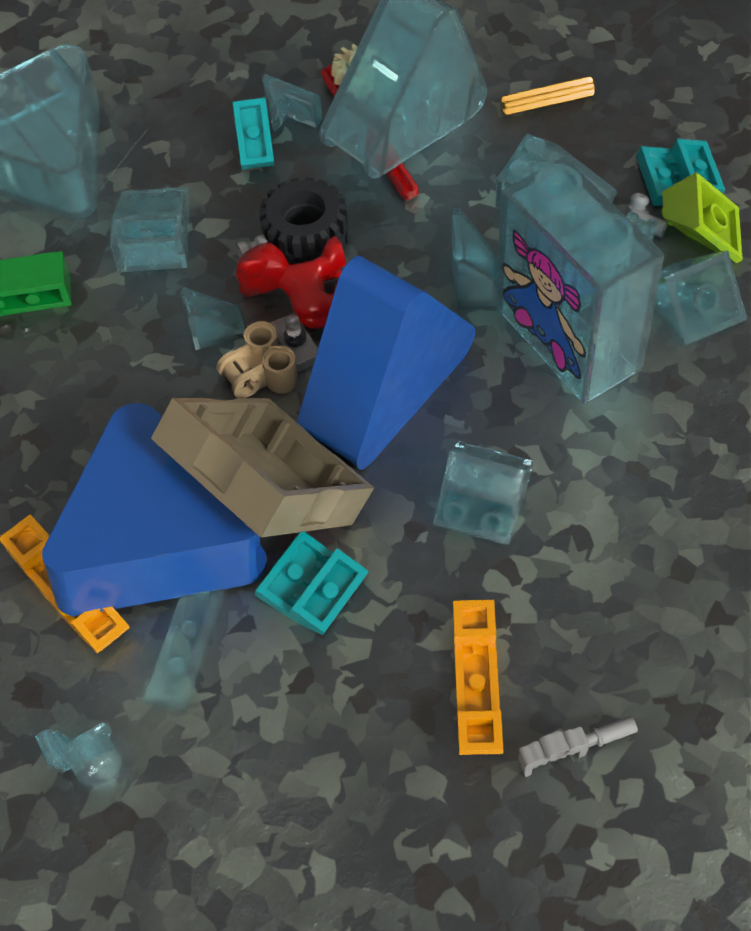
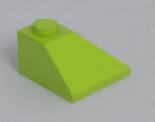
M697 172L662 192V215L670 226L676 227L684 235L735 263L743 260L739 207Z

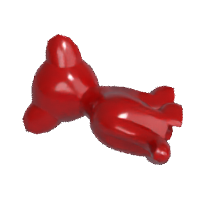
M337 236L331 237L325 243L322 256L311 261L290 265L279 248L270 242L261 243L245 252L238 260L236 276L239 282V292L248 298L280 288L288 295L294 315L304 326L324 328L334 293H326L324 282L338 279L342 272L341 267L346 266L342 244Z

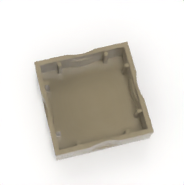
M172 398L151 437L157 445L261 538L350 526L354 523L374 489L369 482L338 456L316 441L301 425L269 398H236L233 400Z

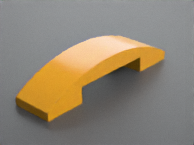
M30 514L0 536V542L43 596L76 633L98 654L130 627L112 606L103 608L104 611L100 612V609L83 612L80 616L67 615L57 607L42 558V550L49 538V534Z
M494 600L453 601L459 755L503 754Z

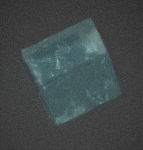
M458 442L449 450L433 525L509 545L526 496L534 461Z

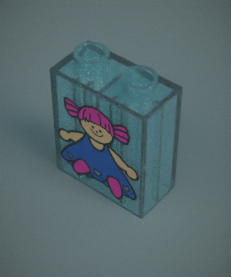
M562 157L501 190L496 309L582 403L585 404L643 369L665 254L566 157Z

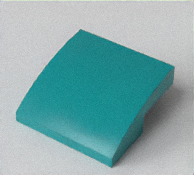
M676 139L672 148L641 146L636 155L653 205L663 206L662 192L695 172L699 173L722 194L725 192V187L707 141Z
M300 532L258 586L254 595L295 622L323 635L369 571L338 548L332 552L306 532Z

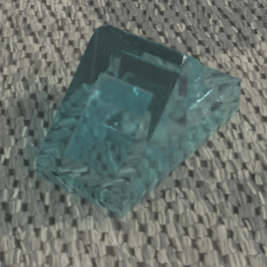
M267 74L262 77L267 110L274 132L280 128L288 117L315 128L323 120L320 95Z

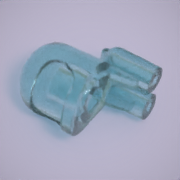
M109 723L98 724L72 741L67 735H62L60 730L52 731L47 729L35 736L40 750L50 767L61 769L62 772L72 768L78 780L88 786L107 783L116 776L122 765V757L110 739L113 730Z

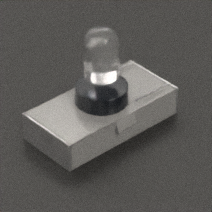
M292 313L272 322L271 324L277 331L279 346L289 347L294 352L298 372L313 366L318 348L299 318Z

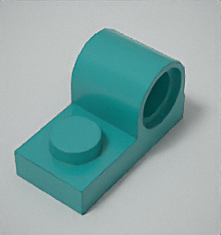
M266 98L234 101L233 110L242 170L275 166Z

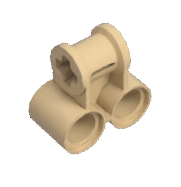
M257 321L250 324L244 331L245 345L223 355L216 365V370L220 376L226 377L231 383V391L236 398L250 397L265 386H268L272 392L285 394L295 389L299 380L294 352L289 347L279 346L275 327L266 321Z

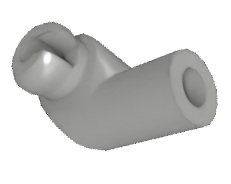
M641 193L632 194L630 202L626 205V211L632 225L639 230L662 238L668 221L650 215L646 208L649 203L646 195Z

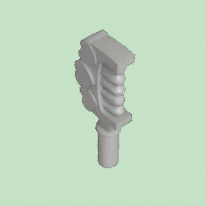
M629 716L598 728L593 727L592 732L588 734L584 733L582 727L569 729L565 732L556 731L541 737L539 741L521 747L519 749L518 761L524 776L527 777L532 775L533 768L546 765L549 761L555 762L560 758H565L567 755H574L575 753L581 758L586 756L588 747L594 745L602 747L603 744L637 733V725L633 717Z

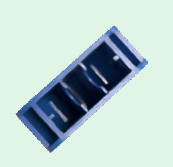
M361 255L354 257L347 263L339 276L297 423L314 439L351 461V464L361 470L368 467L464 359L473 343L475 327L423 290Z
M132 403L122 406L113 413L42 550L43 562L56 605L67 615L80 616L83 612L100 609V612L104 611L103 608L111 606L114 609L250 585L259 580L266 571L267 557L260 545V536L151 439L162 415L149 405Z

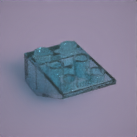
M189 187L121 192L112 216L110 246L118 273L188 268Z

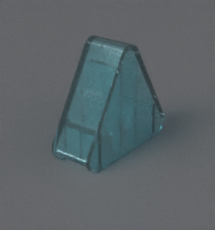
M380 0L321 125L319 132L320 141L328 147L338 146L363 164L365 174L371 178H378L473 118L484 104L487 96V86L459 11L442 0Z
M71 44L60 45L0 74V195L72 220L86 218L97 208L100 103L86 53L81 47Z

